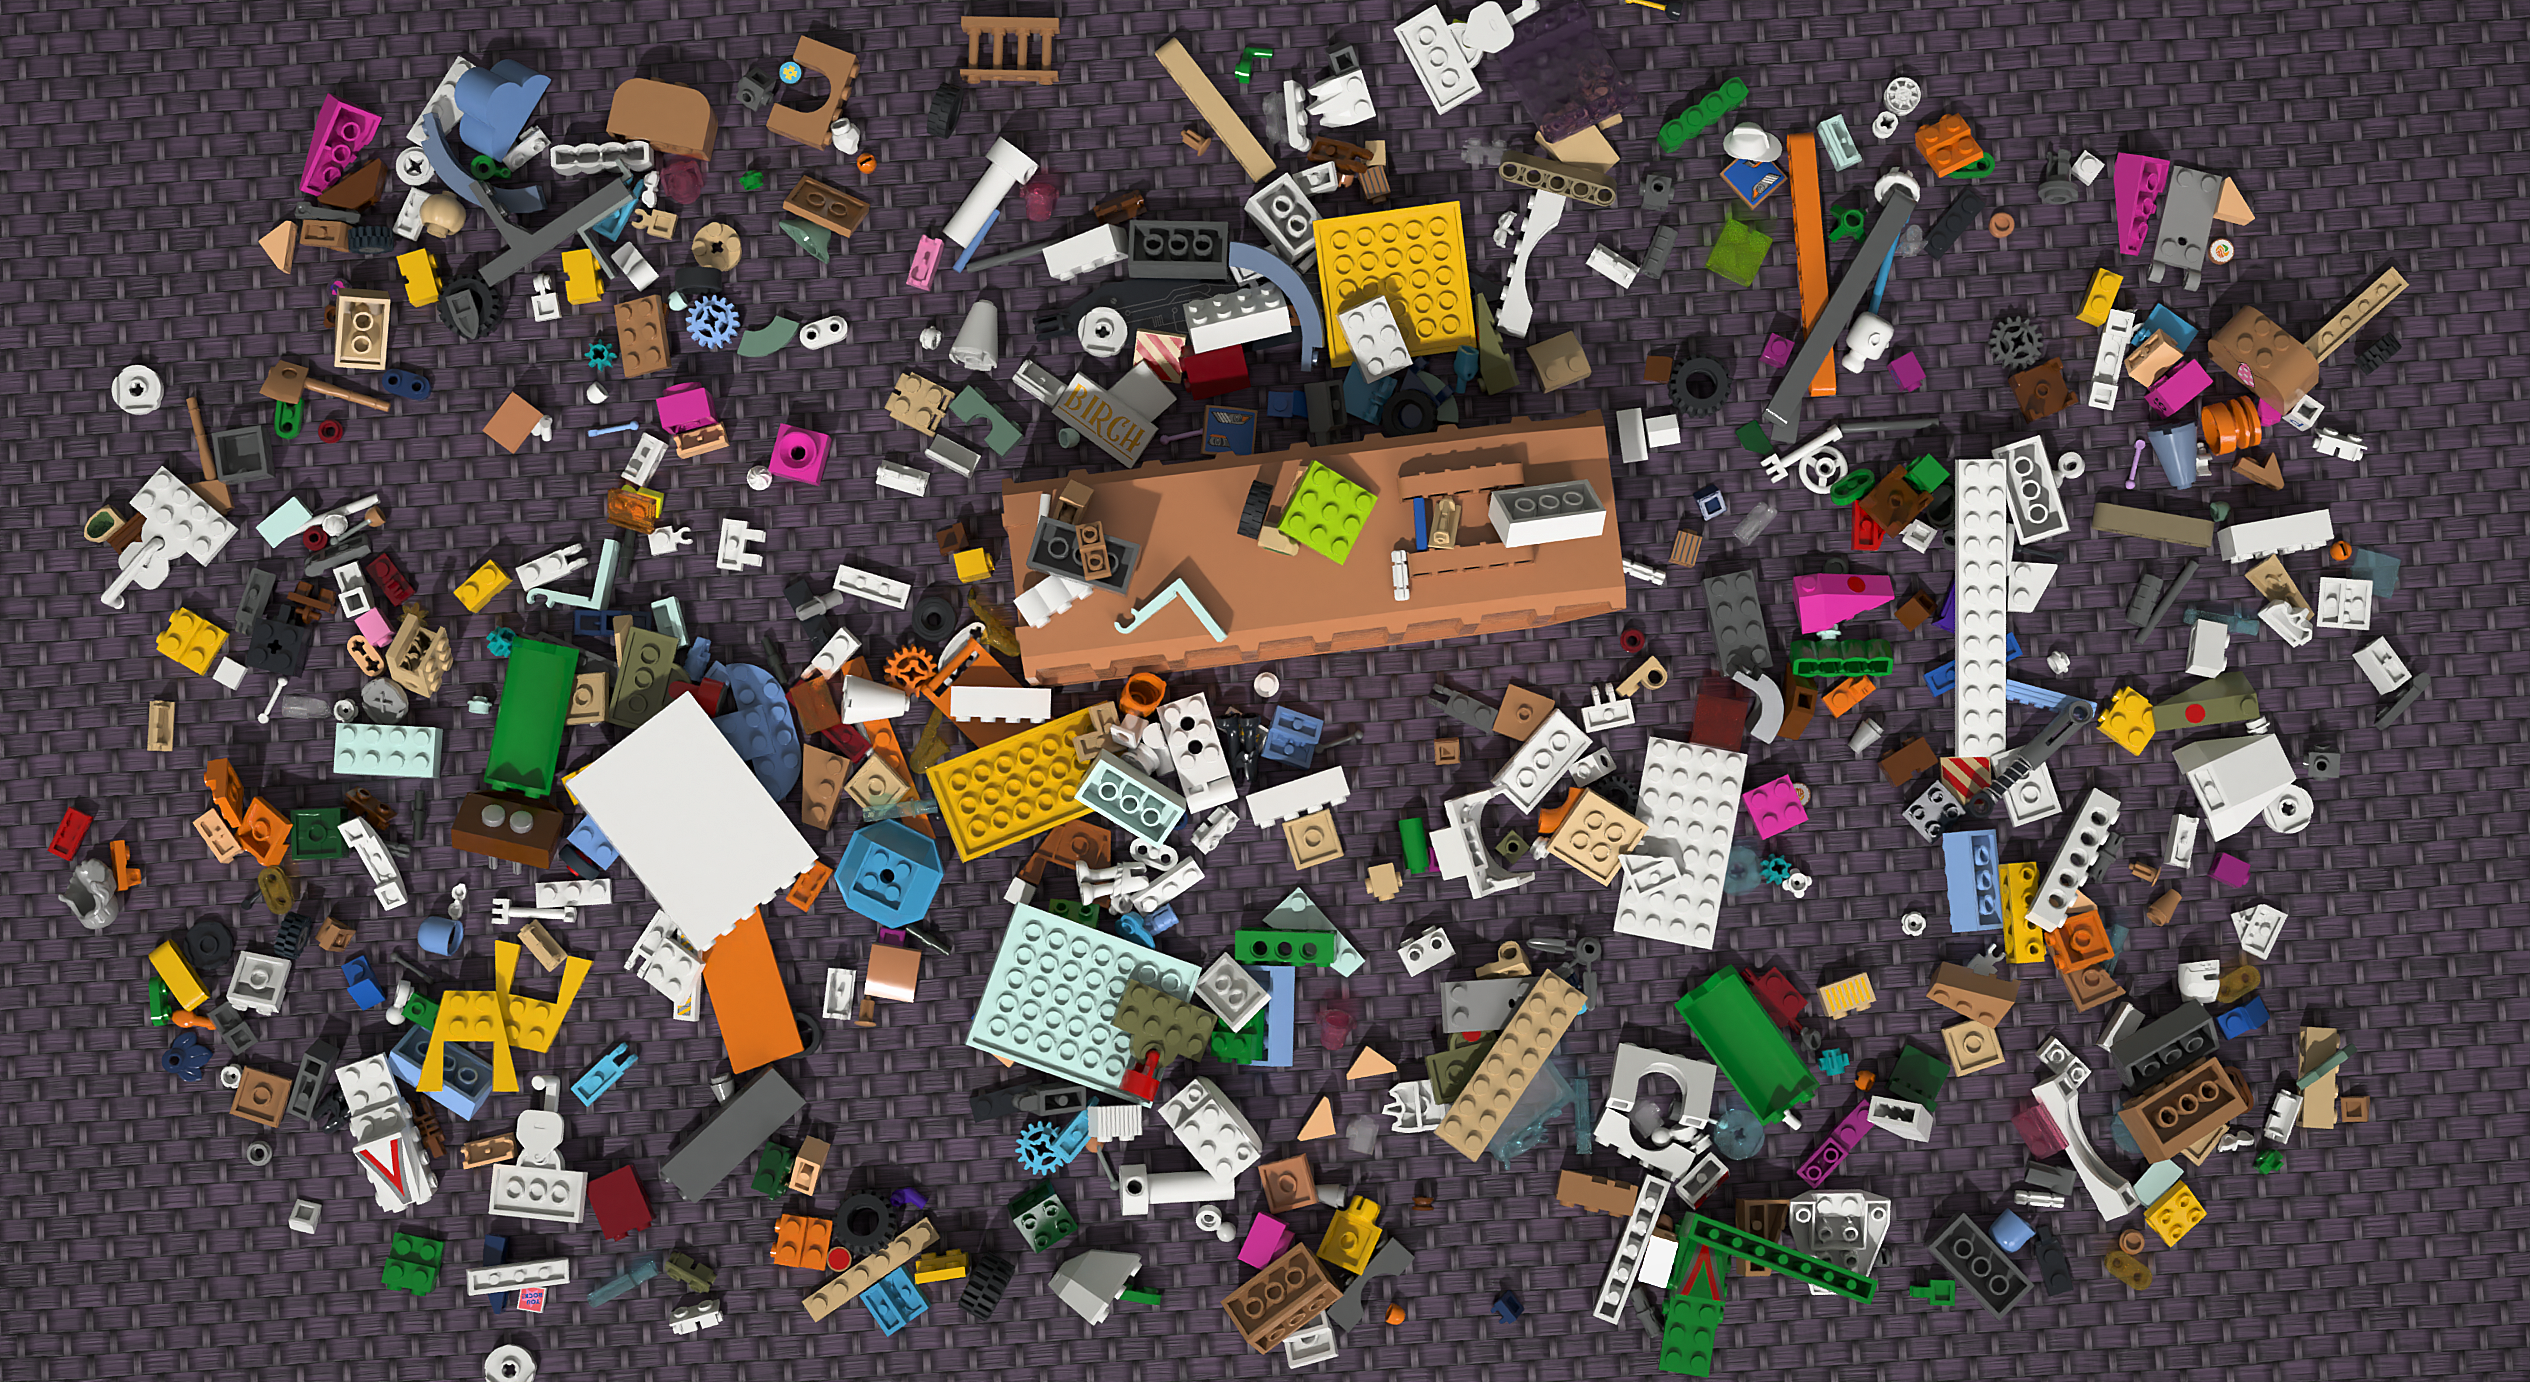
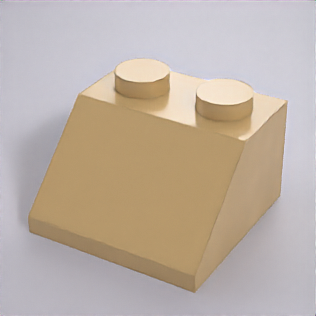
M1572 331L1526 348L1543 394L1587 378L1592 372L1585 353Z

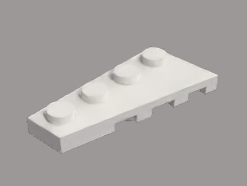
M460 56L457 57L406 138L422 147L421 141L430 139L429 135H425L422 128V122L424 121L422 115L430 112L438 113L445 136L452 131L451 128L462 119L464 114L455 103L454 92L456 84L462 74L468 69L476 67L475 65Z

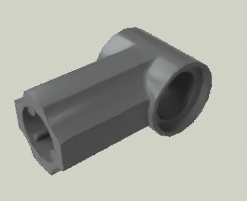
M2029 1160L2024 1172V1181L2048 1187L2051 1191L2071 1196L2077 1171L2056 1165L2054 1167Z

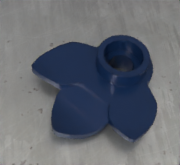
M187 1032L178 1036L174 1040L172 1049L164 1053L162 1066L169 1073H177L184 1081L195 1082L202 1079L199 1067L205 1065L211 1059L213 1052L206 1047L196 1045L197 1037L195 1032ZM173 1056H177L180 1060L175 1066L170 1064V1058Z

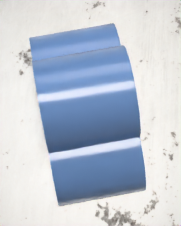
M511 59L498 62L490 71L483 67L468 69L459 78L454 92L455 103L459 110L464 113L459 128L462 141L467 146L501 163L551 79Z

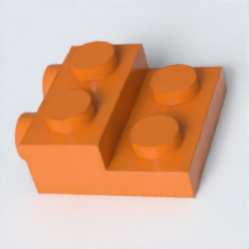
M1959 113L1953 116L1946 114L1941 117L1938 123L1932 126L1925 124L1915 133L1916 147L1939 178L1983 158V150L1971 136L1970 127Z
M228 758L207 761V772H204V781L206 786H210L214 803L219 804L223 818L228 820L232 828L242 826L244 787Z
M256 796L253 798L242 820V826L238 828L234 837L245 851L250 852L257 858V862L261 865H279L290 845L285 839L293 823L262 796Z
M2097 909L2069 917L2061 928L2057 927L2051 933L2048 931L2044 933L2047 945L2049 947L2053 946L2056 954L2053 956L2054 964L2058 970L2062 969L2063 974L2087 968L2091 964L2108 960L2115 956Z
M787 1212L783 1213L782 1218L778 1217L775 1224V1232L779 1233L778 1242H773L770 1257L775 1258L774 1264L825 1271L833 1230L832 1220Z

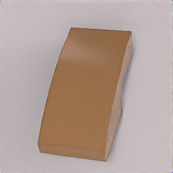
M1101 521L1075 526L1086 581L1112 576Z

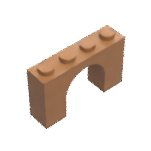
M801 35L793 59L800 66L819 72L829 79L831 84L829 99L823 107L809 113L799 112L775 103L766 126L771 132L824 151L826 145L829 146L832 142L831 124L842 117L843 109H841L843 101H847L851 94L852 87H850L852 78L858 76L860 64H858L859 61L856 55Z

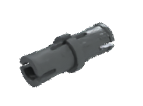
M2110 832L2102 849L2097 851L2099 856L2088 872L2090 878L2094 877V880L2102 882L2110 864H2114L2116 860L2114 857L2125 838L2122 836L2118 837V834Z
M1642 1286L1631 1289L1628 1296L1637 1312L1635 1315L1637 1319L1641 1320L1648 1337L1653 1338L1661 1334L1663 1330L1654 1314L1655 1309L1653 1305L1650 1306Z

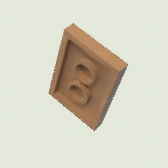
M804 175L784 200L783 208L850 238L868 214L870 204Z
M652 295L614 305L625 377L632 378L672 368L661 296Z

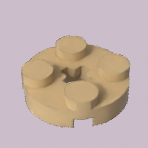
M712 222L698 231L693 240L692 251L701 267H712L721 271H729L741 259L742 244L739 235L733 228L725 224ZM722 242L723 252L717 251L715 254L712 253V245Z

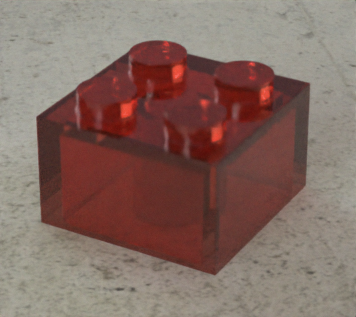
M1704 694L1696 695L1687 743L1739 752L1748 703Z

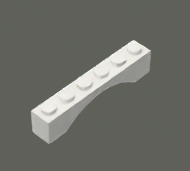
M1540 189L1537 190L1536 195L1531 194L1527 208L1532 210L1529 218L1524 217L1520 230L1525 232L1522 241L1517 240L1514 254L1518 255L1516 264L1511 262L1507 274L1511 281L1509 286L1504 285L1500 297L1501 300H1504L1503 308H1497L1494 322L1498 323L1496 328L1498 332L1524 339L1533 312L1525 287L1527 260L1537 242L1548 231L1558 225L1566 196Z
M2064 1071L2044 1079L2031 1090L2037 1102L2043 1109L2049 1123L2052 1125L2105 1221L2130 1213L2141 1202L2129 1181L2110 1169L2097 1156L2088 1143L2078 1115V1091L2067 1072Z

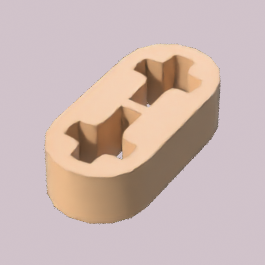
M355 635L350 638L347 649L363 672L372 677L382 676L386 672L387 663L376 647L370 645L364 636ZM357 641L365 643L362 646L366 652L365 655L361 651L354 650L357 647ZM368 658H371V660L375 662H380L377 665L379 669L378 671L369 669L372 665L368 661Z

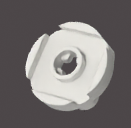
M1108 307L1095 308L1084 316L1079 323L1078 335L1082 347L1094 356L1109 357L1116 355L1127 340V325L1114 309ZM1102 326H1105L1106 331L1110 332L1105 338H1100V335L1096 334V330H1101Z
M132 365L123 369V372L114 379L112 384L113 399L126 412L134 415H144L160 407L164 386L158 373L142 365ZM137 384L144 388L140 396L132 393V389H135Z
M2290 784L2261 812L2266 824L2275 832L2295 833L2308 825L2314 807L2312 799L2306 790ZM2284 802L2287 805L2292 804L2293 806L2289 816L2287 813L2282 812Z
M507 1344L495 1349L488 1356L485 1362V1378L487 1382H533L537 1364L532 1354L526 1348L520 1345ZM505 1364H514L516 1374L507 1376L505 1374L507 1371L504 1367Z

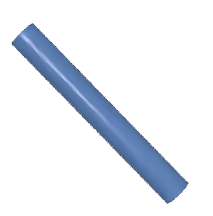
M997 209L994 210L954 264L953 269L958 273L962 272L1000 214Z

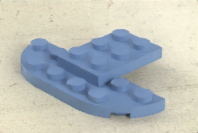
M745 663L728 664L726 668L738 711L712 718L711 721L744 762L752 760L758 781L773 800L778 803L791 792L800 776L802 768L801 747L788 700L784 697L786 694L779 682L767 671Z

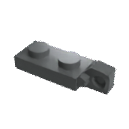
M297 202L295 211L297 219L343 222L355 228L366 227V220L356 210L345 209V212L327 205H322L321 208L313 207L310 202Z

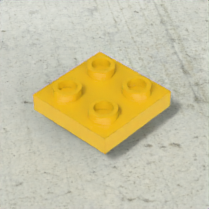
M2181 1180L2143 1213L2146 1216L2144 1219L2148 1225L2159 1234L2169 1247H2172L2207 1215L2190 1189Z

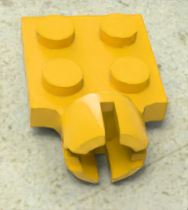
M1355 1195L1346 1211L1336 1210L1316 1255L1362 1276L1382 1232V1229L1375 1226L1381 1206L1368 1198H1363L1361 1195Z

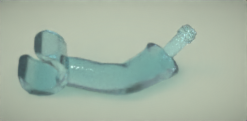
M1537 1125L1533 1128L1532 1137L1520 1144L1502 1150L1499 1153V1158L1504 1159V1169L1510 1170L1511 1168L1509 1158L1526 1152L1539 1142H1548L1549 1138L1541 1135L1542 1132L1548 1129L1543 1125Z

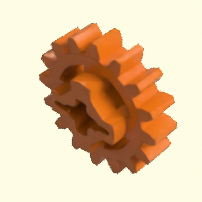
M911 644L910 649H906L904 645H901V652L894 649L892 651L895 656L893 658H886L889 665L883 666L884 671L888 673L884 675V679L886 682H889V687L905 691V696L910 698L911 693H914L916 697H919V689L924 684L927 685L932 680L931 677H935L938 674L936 670H933L937 664L935 661H930L933 656L930 652L925 654L926 650L924 647L921 646L917 651L914 644ZM917 659H922L925 662L926 667H924L923 665H918ZM911 667H913L915 671H911L910 675H907L906 671H910ZM895 675L903 678V685L896 680Z

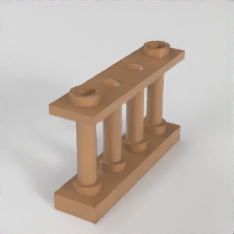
M961 16L962 30L969 35L968 69H960L961 79L966 80V83L978 84L980 80L1039 81V84L1052 85L1053 82H1059L1058 71H1051L1052 37L1054 34H1060L1059 18ZM981 33H991L994 36L993 70L978 69L979 36ZM1006 33H1015L1018 36L1017 70H1003V36ZM1030 33L1042 36L1041 70H1027V41Z

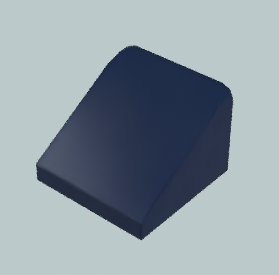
M1714 484L1693 494L1694 500L1705 521L1727 511L1721 492Z

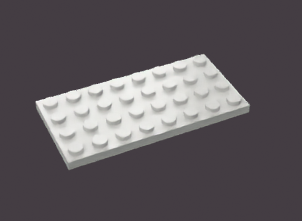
M1656 737L1649 738L1635 817L1647 823L1649 829L1630 855L1673 857L1683 880L1637 900L1624 872L1613 931L1712 950L1747 754Z

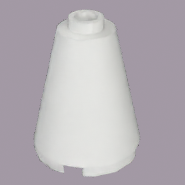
M979 300V302L973 304L949 353V358L954 363L958 364V360L965 363V368L978 371H990L992 366L997 368V308L993 306L991 301Z
M845 675L842 691L844 696L841 703V721L843 724L899 717L904 715V711L909 710L910 698L905 696V691L854 675Z

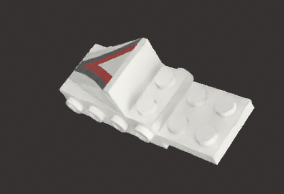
M385 1052L337 1068L335 1072L352 1115L350 1118L351 1122L349 1123L350 1131L358 1139V1143L352 1149L367 1169L369 1181L375 1185L377 1190L375 1197L378 1205L383 1207L384 1212L393 1210V1213L408 1208L407 1204L416 1201L417 1205L430 1201L432 1199L431 1196L438 1189L437 1178L431 1172L428 1154L425 1149L423 1150L420 1142V1132L417 1126H414L412 1120V1110L410 1105L406 1103L405 1098L400 1095Z

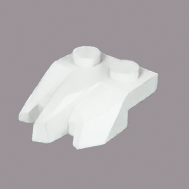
M1359 68L1337 77L1331 76L1320 80L1307 89L1311 95H1316L1318 98L1306 110L1311 115L1323 113L1324 116L1320 120V125L1327 127L1346 126L1376 116L1362 71Z
M2274 599L2257 614L2293 647L2299 644L2303 645L2312 639L2313 625L2305 619L2310 612L2307 608H2292L2286 601Z
M1430 1079L1397 1084L1389 1091L1390 1095L1395 1097L1397 1102L1384 1105L1382 1114L1393 1115L1398 1118V1121L1392 1125V1131L1411 1133L1435 1130L1445 1116L1444 1104L1435 1105Z
M1325 1310L1283 1340L1288 1365L1291 1369L1339 1356L1334 1330Z

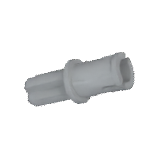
M837 589L821 597L815 596L812 601L796 608V616L800 620H805L817 614L823 615L826 613V610L842 604L843 597Z

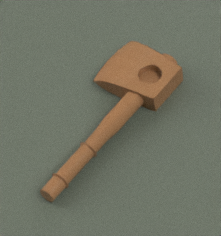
M282 360L275 367L271 366L268 377L259 392L279 401L298 404L304 388L322 394L346 399L349 402L352 401L375 408V410L379 409L389 412L391 407L390 402L380 400L379 398L376 399L353 392V390H346L333 384L308 377L309 368Z
M196 397L186 399L189 409L188 413H190L206 481L186 486L218 513L225 516L227 511L235 508L230 487L218 480Z

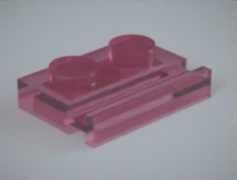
M2043 1102L2011 1118V1121L2037 1162L2062 1149H2066L2070 1145Z

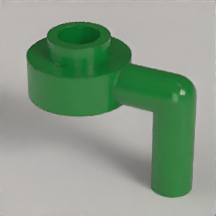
M1246 47L1243 51L1241 62L1236 63L1235 78H1239V83L1250 84L1252 57L1272 59L1273 49Z
M485 155L477 156L471 163V172L479 180H490L494 176L510 180L513 176L508 168L496 167L495 162ZM482 164H487L489 167L486 173L480 172Z

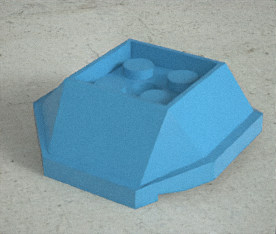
M888 818L854 831L834 877L848 908L893 929L925 918L945 875V870L934 838L895 819ZM884 869H890L894 873L893 881H887L884 878Z

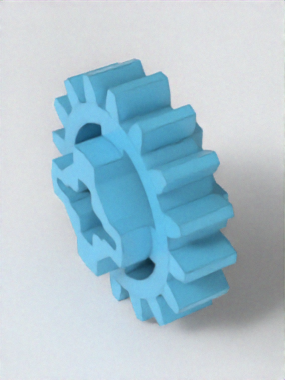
M1038 1121V1127L1036 1128L1032 1123L1029 1124L1030 1131L1022 1130L1021 1133L1024 1138L1016 1140L1017 1143L1021 1144V1147L1015 1149V1152L1022 1154L1018 1162H1026L1025 1170L1030 1168V1166L1033 1167V1174H1036L1038 1170H1042L1043 1176L1047 1175V1169L1049 1168L1053 1173L1056 1172L1055 1165L1063 1166L1064 1162L1049 1146L1052 1144L1051 1136L1053 1135L1057 1138L1061 1127L1058 1126L1054 1130L1052 1129V1122H1049L1045 1127L1042 1121ZM1043 1131L1039 1139H1029L1032 1134ZM1044 1141L1046 1142V1147L1052 1151H1045L1043 1154H1039V1149L1033 1145H1040ZM1026 1148L1032 1151L1034 1155L1033 1161L1028 1157ZM1048 1156L1056 1157L1053 1162L1042 1165L1044 1159Z

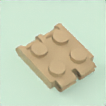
M913 372L910 376L902 373L895 386V389L901 392L900 396L892 393L884 408L891 411L890 417L934 438L936 435L934 431L940 419L945 417L946 413L944 412L951 398L954 399L956 394ZM944 395H946L947 397H946V399H945V401H944V403H943L941 409L938 410V407H939V405H940V403H941V401H942ZM934 415H937L936 418H935V420H934V422H933V424H932V426H931V428H930V430H929L928 427H929V425H930V423H931V421H932Z

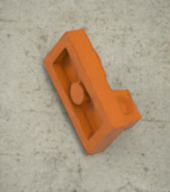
M1866 675L1849 677L1821 698V700L1833 716L1838 718L1876 688Z
M124 840L110 842L113 877L117 883V888L114 892L128 890L129 886L141 884L140 869L126 868V860L130 859L129 846H125Z

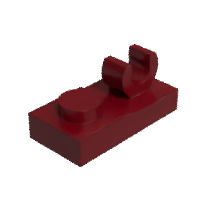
M386 553L382 554L365 568L395 607L400 606L416 593L415 589Z

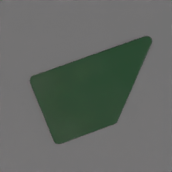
M1756 420L1735 431L1746 450L1769 456L1776 454Z

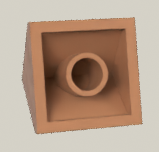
M512 391L482 431L514 454L544 415Z

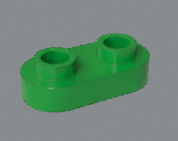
M1983 152V158L1947 175L1954 179L1985 178L1994 170L1995 161L1990 154ZM1977 163H1983L1985 169H1978Z
M302 396L299 403L293 407H289L287 402L277 400L274 430L277 435L284 439H293L301 431L304 399ZM291 423L292 429L290 431H286V425Z
M1858 469L1834 483L1830 488L1831 501L1840 506L1848 505L1871 491L1875 487L1873 472L1868 469Z
M154 976L149 979L150 1010L154 1026L167 1025L168 1020L172 1018V1009L168 1005L167 995L170 994V988L161 976Z
M1123 1284L1127 1288L1119 1299L1160 1305L1162 1294L1157 1293V1288L1143 1286L1142 1290L1132 1289L1133 1284Z

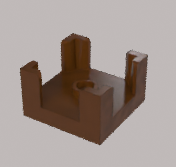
M2059 357L2026 372L2023 371L2015 374L2008 379L2027 424L2079 402L2075 392L2071 391L2069 393L2060 373V370L2063 369V364Z
M1900 464L1891 470L1858 503L1892 539L1902 532L1919 512L1935 499L1926 490L1918 495L1901 478L1907 474V471Z

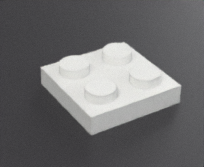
M665 937L644 979L678 1006L686 1004L706 963L672 937Z

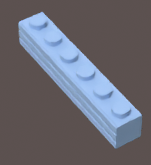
M2006 679V700L2013 701L2017 699L2021 704L2028 705V703H2032L2036 708L2043 709V707H2047L2049 711L2056 713L2063 711L2066 705L2071 702L2083 700L2092 706L2094 717L2097 706L2095 702ZM2075 707L2073 715H2077L2079 719H2082V709Z

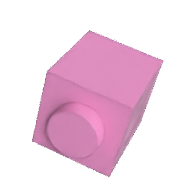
M377 607L354 620L368 643L375 647L379 646L381 648L393 641L392 637L397 634L382 609Z

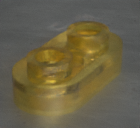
M277 866L265 867L258 876V884L266 904L271 912L278 915L285 914L294 904V897L283 870ZM269 874L275 875L277 880H271ZM278 897H283L286 902H279Z
M2243 965L2219 978L2220 987L2216 1000L2222 1003H2230L2255 989L2260 983L2258 970L2253 966ZM2244 973H2246L2249 976L2247 982L2242 981V975ZM2222 986H2226L2228 989L2225 995L2220 991Z
M2113 1250L2106 1255L2104 1265L2110 1274L2136 1290H2145L2151 1285L2152 1273L2146 1266L2120 1250ZM2116 1258L2120 1259L2118 1267L2113 1266V1260ZM2137 1272L2141 1274L2139 1281L2134 1280V1274Z

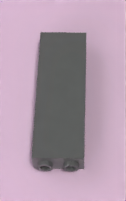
M772 1062L768 1063L660 1162V1175L667 1183L673 1182L678 1187L677 1192L684 1200L690 1199L694 1204L697 1203L806 1103L805 1096Z

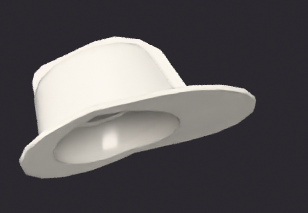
M1753 122L1739 124L1725 137L1723 142L1724 150L1730 156L1739 159L1770 162L1776 160L1782 152L1780 141L1772 134L1764 132L1758 124Z

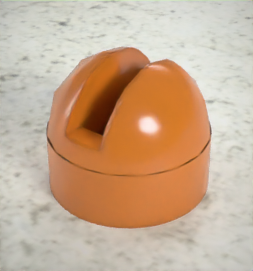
M863 153L857 158V167L862 173H872L876 169L877 162L872 154ZM868 158H871V159H872V160L866 162L865 164H863L862 166L860 165V163L863 162V161H865L866 159H868Z
M2337 541L2330 548L2332 558L2337 561L2348 559L2352 553V547L2346 541ZM2340 544H2343V547H2344L2346 556H2344V553H2343V550H2342Z
M1861 1070L1857 1073L1860 1076L1859 1079L1854 1078V1082L1859 1089L1868 1092L1874 1085L1876 1075L1869 1071Z
M1391 1303L1385 1314V1322L1398 1325L1404 1321L1405 1312L1401 1306Z

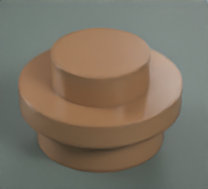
M2127 1229L2119 1237V1246L2127 1254H2137L2144 1247V1237L2137 1230Z

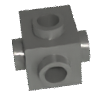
M755 67L740 79L737 85L739 91L736 99L756 112L763 105L765 107L768 106L774 96L772 90L776 79L760 68Z
M1653 172L1652 175L1647 174L1645 181H1641L1638 195L1642 196L1641 208L1665 212L1668 200L1672 201L1675 186H1671L1672 178H1668L1666 174L1660 172Z
M2315 744L2314 747H2309V754H2304L2303 769H2308V776L2313 777V780L2327 781L2328 777L2339 778L2340 748H2330V745Z

